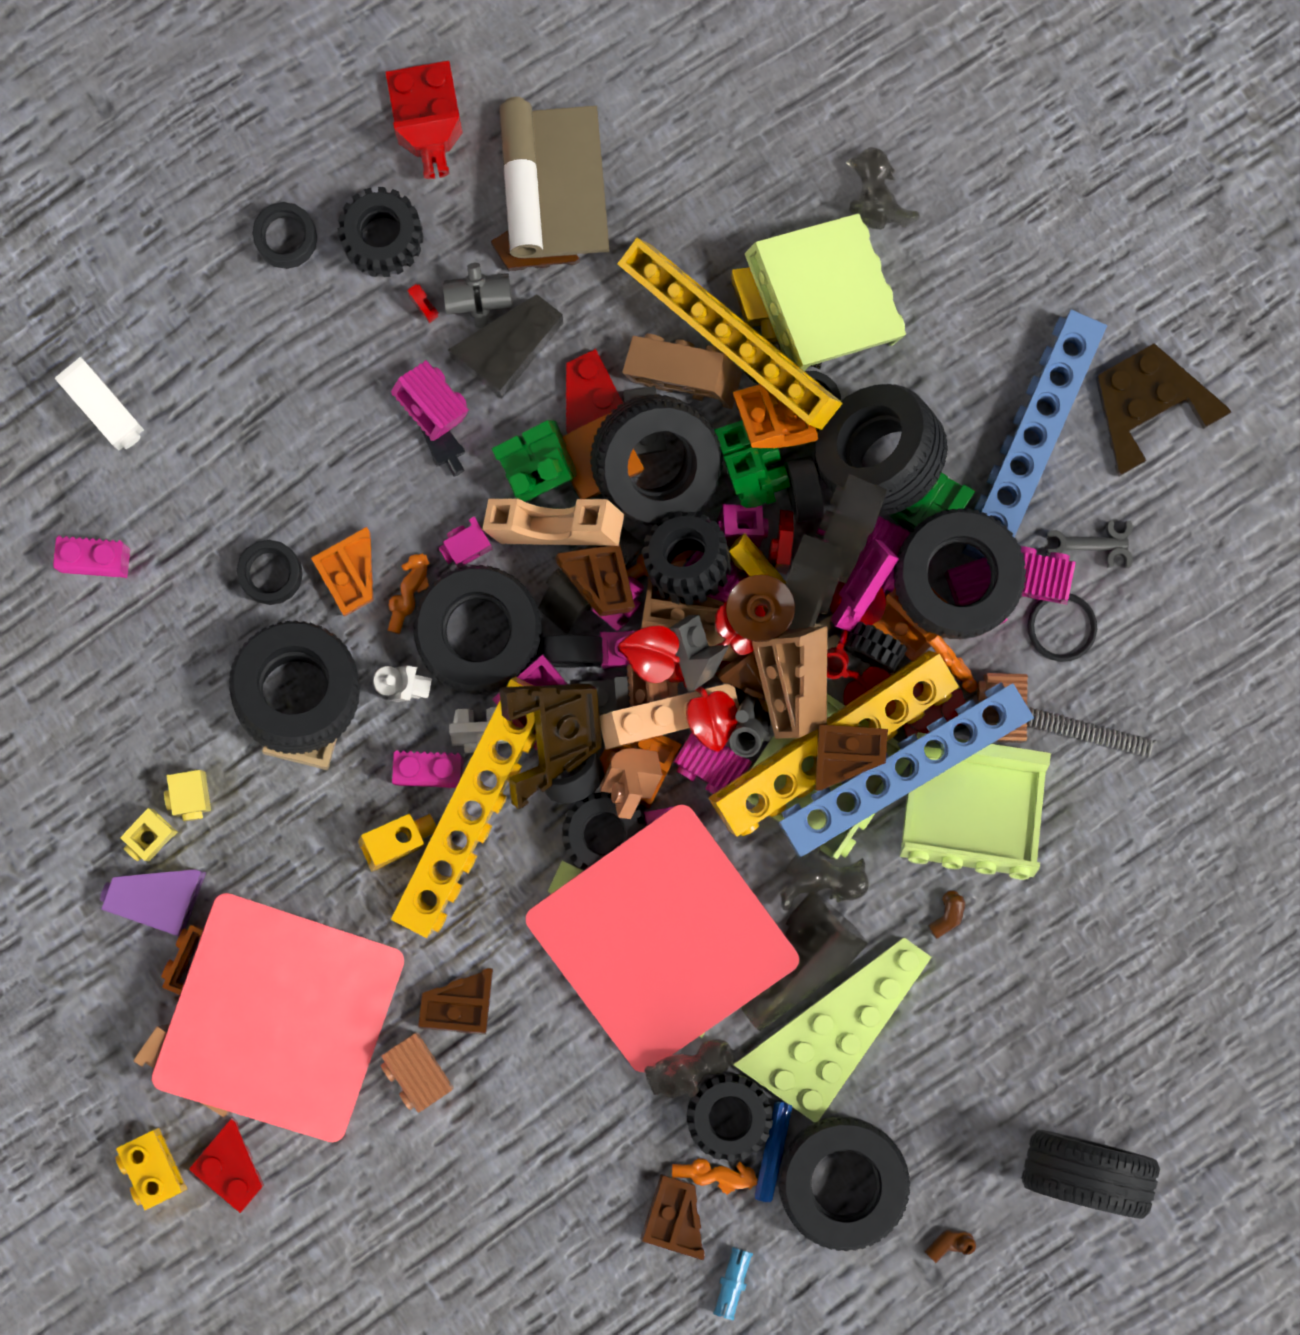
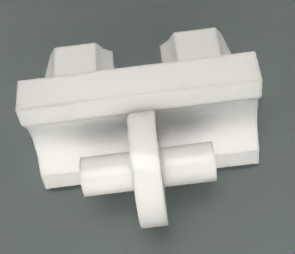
M406 665L393 668L385 666L379 668L374 673L373 686L379 694L388 695L389 701L403 702L410 701L411 698H428L432 678L415 675L417 667Z
M496 707L486 709L487 722H474L473 710H455L454 721L452 724H449L452 746H464L465 753H474ZM499 740L496 745V750L498 751V744H505L508 742L504 740Z

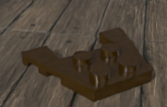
M1155 343L1096 377L1103 414L1109 430L1110 446L1113 449L1116 462L1115 469L1119 477L1147 461L1130 433L1133 429L1184 400L1189 404L1203 429L1231 413L1229 407Z
M590 683L503 687L499 689L502 716L508 721L534 712L539 765L509 777L511 804L517 809L526 806L529 803L527 799L538 790L543 793L552 786V779L564 770L569 773L602 747L597 688Z

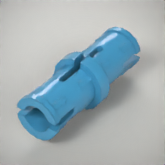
M732 1247L725 1277L721 1276L719 1282L722 1284L715 1310L713 1311L714 1315L719 1317L724 1315L725 1319L734 1320L741 1291H745L747 1286L744 1280L753 1253L743 1251L742 1253V1249Z

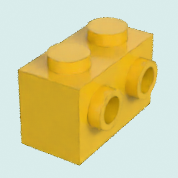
M160 1128L116 1148L119 1154L115 1157L116 1163L123 1175L128 1174L133 1185L130 1187L132 1198L138 1206H143L144 1211L187 1190V1186Z

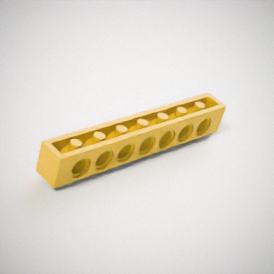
M636 238L617 263L809 425L822 430L842 405L840 400L653 245Z
M928 650L829 716L826 725L858 727L859 722L867 718L869 722L868 728L888 729V741L897 734L896 729L905 723L912 724L925 715L924 710L933 704L937 706L948 701L952 697L951 692L959 688L940 654ZM921 681L924 686L923 692L919 697L915 698L913 696V687ZM895 700L896 710L891 716H887L885 707L889 701ZM818 730L795 739L708 798L729 832L735 836L740 834L742 836L748 835L759 827L758 822L767 816L774 817L787 808L786 803L795 797H805L815 789L813 785H815ZM808 756H813V767L809 771L803 772V760ZM785 774V786L780 790H775V779L779 775ZM757 793L759 798L757 805L752 809H747L746 800L748 796Z
M514 677L510 679L507 687L533 685ZM499 701L391 918L392 921L425 938L430 936L433 931L439 933L448 916L443 913L448 901L454 903L463 885L459 884L458 881L463 871L469 873L477 859V855L473 851L478 841L483 844L492 829V825L488 824L492 813L498 814L507 799V795L503 794V791L509 782V777L520 773L522 765L518 764L523 752L529 754L536 741V735L533 734L535 730L534 712L526 715V726L519 728L512 723V720L508 721L502 716L501 702ZM499 740L507 741L511 745L512 754L510 757L504 758L498 754L496 745ZM488 770L496 775L497 784L495 787L491 788L483 784L481 779L483 771ZM473 800L480 804L482 808L480 817H473L468 813V801ZM458 830L465 834L467 838L465 847H459L452 841L453 831ZM443 860L451 865V876H443L438 872V861ZM424 890L432 891L436 895L437 904L435 906H429L423 901L422 893Z

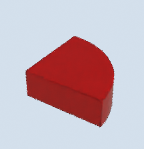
M415 284L407 290L410 299L429 323L439 317L437 309L427 299L426 293L419 284Z

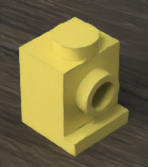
M147 808L120 838L127 844L123 849L133 859L139 861L142 858L144 861H150L178 831L154 809ZM151 831L154 834V841L151 844H146L143 839L144 834Z

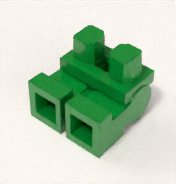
M547 420L523 432L522 436L517 435L491 448L496 459L500 460L506 472L505 476L516 499L528 502L577 476L573 460L566 449L567 446L557 421Z
M742 420L714 429L718 436L717 440L720 441L722 455L735 493L739 495L741 505L745 508H755L765 502L766 504L776 502L774 493L790 487L784 465L766 470V466L782 461L778 448H752Z
M941 473L937 483L920 501L903 511L890 514L889 516L903 527L912 531L918 524L936 513L949 509H965L975 491L966 485H960L948 478L944 473Z

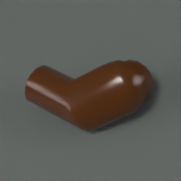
M955 890L947 891L942 897L945 905L944 915L928 925L929 930L936 939L959 926L962 922L966 903L964 897Z
M945 1230L924 1252L937 1263L948 1251L962 1252L964 1255L972 1254L976 1249V1241L972 1234L967 1231Z

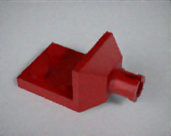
M450 61L386 71L394 118L393 126L398 144L416 157H421L425 179H436L433 167L435 163L437 164L440 178L449 175L450 171L447 166L445 153L450 152L463 133Z

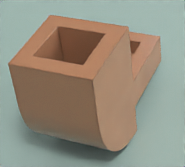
M629 748L623 749L613 756L601 782L600 792L611 793V800L616 805L618 818L631 819L640 799L652 798L662 777L657 752Z

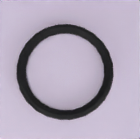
M1071 593L1068 600L1079 604L1085 610L1091 627L1086 644L1077 652L1069 655L1054 654L1046 650L1037 640L1034 627L1035 619L1040 609L1049 601L1039 600L1029 615L1027 626L1031 643L1040 654L1050 660L1067 662L1078 659L1089 651L1096 639L1098 628L1094 611L1081 597Z

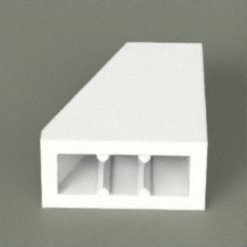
M81 357L55 377L57 382L117 450H121L123 447L128 449L140 439L141 436L139 434L144 431L142 426Z

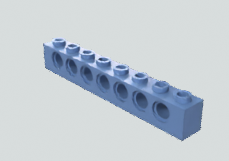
M1070 310L1065 318L1061 316L1058 318L1052 335L1057 336L1052 348L1046 346L1039 361V364L1044 366L1039 377L1035 375L1032 377L1026 394L1031 397L1026 407L1020 405L1013 420V423L1018 425L1013 437L1010 435L1006 436L999 453L1005 456L1000 466L994 464L987 479V483L991 484L987 496L980 495L974 510L987 513L988 516L991 515L995 517L994 519L1001 521V524L1005 525L1013 533V537L1017 533L1107 328L1106 324L1074 310ZM1067 342L1074 344L1078 349V355H1067L1063 350V344ZM1050 373H1061L1065 378V385L1057 386L1053 384L1050 380ZM1044 401L1049 403L1052 407V414L1046 416L1039 413L1037 402ZM1024 432H1035L1039 437V444L1029 445L1026 443L1023 437ZM1015 460L1024 463L1026 474L1016 475L1013 473L1010 463ZM1000 490L1010 492L1013 496V503L1011 505L1001 504L997 498V492ZM965 544L962 551L963 554L976 560L985 558L975 547Z
M1002 682L984 692L987 699L977 705L972 699L955 709L958 713L957 717L947 722L943 716L927 726L930 733L920 739L913 734L898 743L901 750L891 756L886 752L885 764L841 781L842 785L832 791L829 787L817 791L811 795L814 802L804 808H801L800 804L797 803L782 812L781 814L784 819L778 822L798 858L1034 719L1015 685L1012 683L1004 687ZM986 707H992L998 712L999 720L996 725H989L983 720L982 713ZM957 724L967 726L970 731V738L965 743L957 741L953 735L954 727ZM928 741H934L941 747V755L937 760H931L925 755L924 747ZM904 758L911 762L913 769L909 777H901L897 774L895 764L898 759ZM870 776H878L883 781V790L878 795L871 794L866 788V781ZM841 793H849L854 798L855 805L850 812H843L837 806V798ZM812 810H819L825 815L826 823L819 830L811 828L808 824L807 817Z

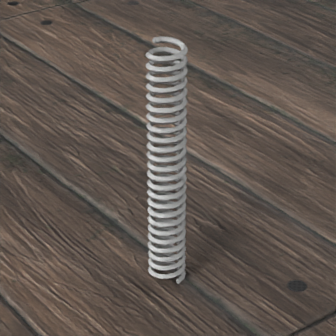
M1032 707L1029 708L1033 717L1035 716L1034 728L1037 727L1040 718L1039 730L1042 728L1045 717L1044 731L1047 730L1051 718L1049 732L1052 731L1056 720L1054 733H1057L1061 722L1059 730L1061 735L1066 723L1064 735H1068L1071 725L1069 734L1071 738L1077 724L1075 739L1078 738L1082 726L1080 740L1083 739L1087 728L1085 741H1088L1092 729L1090 742L1094 741L1097 731L1095 744L1099 743L1102 733L1100 741L1102 746L1108 732L1105 743L1106 747L1109 746L1110 738L1113 734L1110 745L1113 748L1118 735L1116 750L1119 749L1123 737L1121 751L1125 749L1128 739L1126 752H1129L1133 740L1132 754L1135 752L1136 744L1139 740L1136 754H1140L1141 746L1144 742L1141 752L1143 757L1149 743L1146 754L1147 758L1151 755L1154 743H1157L1156 740L1152 741L1151 738L1136 737L1135 734L1131 736L1130 733L1126 734L1125 731L1121 733L1120 730H1110L1109 727L1105 729L1102 726L1100 728L1099 725L1095 726L1094 723L1090 725L1089 722H1080L1078 719H1069V717L1064 718L1063 715L1059 717L1058 714L1054 716L1053 712L1049 714L1048 711L1044 713L1043 710L1038 711V709L1033 710ZM1033 719L1029 721V727L1032 725Z

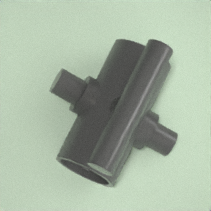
M470 263L467 265L468 276L466 278L444 281L445 309L447 315L470 312V315L474 317L475 326L483 328L488 325L487 315L490 313V310L512 307L509 273L485 276L481 274L479 263Z
M745 693L737 710V725L729 738L732 751L736 755L746 758L757 754L763 741H770L771 737H775L768 714L762 708L754 706L758 697H753Z

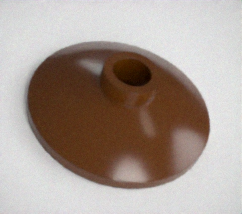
M753 575L743 579L732 589L727 600L726 612L730 625L741 637L754 642H767L781 636L790 627L795 614V603L791 591L782 581L769 575ZM759 606H764L768 609V612L765 616L760 617L755 614V610Z

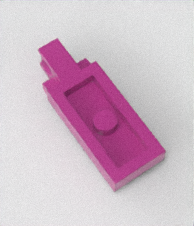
M877 539L872 540L839 593L842 597L841 603L830 619L836 627L851 632L861 620L870 603L875 599L877 592L888 575L892 572L899 558L884 542Z

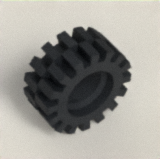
M858 622L851 632L848 633L843 647L846 652L851 653L855 658H859L871 666L880 667L889 673L896 672L907 650L906 646L901 644L899 640L893 639V636L885 634L882 630L875 629L873 626L866 625L863 622Z

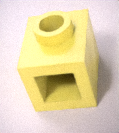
M195 770L167 775L169 790L164 791L167 810H172V815L182 816L183 821L203 819L202 813L211 811L205 771Z

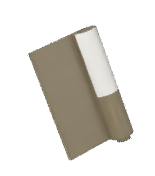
M508 98L500 105L499 113L510 254L517 258H537L610 252L597 106L532 111L531 104L523 98Z

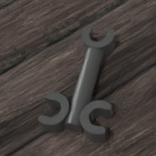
M1114 520L1107 522L1106 533L1109 538L1065 537L1057 530L1049 531L1046 533V538H1055L1059 546L1057 549H1047L1046 555L1050 556V552L1062 553L1064 550L1111 551L1106 557L1107 568L1114 567V557L1116 555L1124 558L1125 568H1130L1133 563V557L1128 551L1129 540L1127 537L1132 533V522L1126 521L1124 523V532L1121 534L1114 530Z

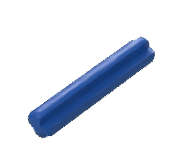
M776 1101L774 1103L772 1128L769 1130V1137L766 1141L755 1191V1199L759 1201L772 1202L792 1113V1105L786 1102Z

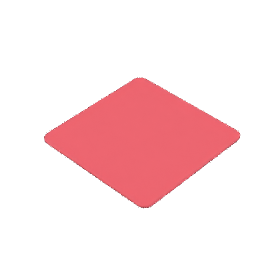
M684 804L676 805L536 904L526 915L528 928L633 1069L638 1072H648L795 970L799 964V955L692 808Z
M230 893L218 895L213 901L152 1072L151 1079L153 1085L158 1090L317 1139L327 1142L339 1141L345 1135L404 966L403 954L396 948Z

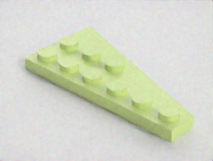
M906 938L900 939L733 1065L783 1101L792 1105L793 1108L814 1123L818 1122L932 957Z

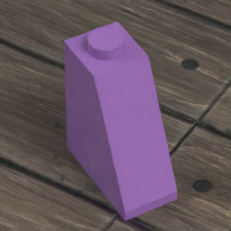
M194 869L113 877L111 883L106 882L102 890L100 901L104 903L101 910L179 936L181 931L187 928L206 872Z

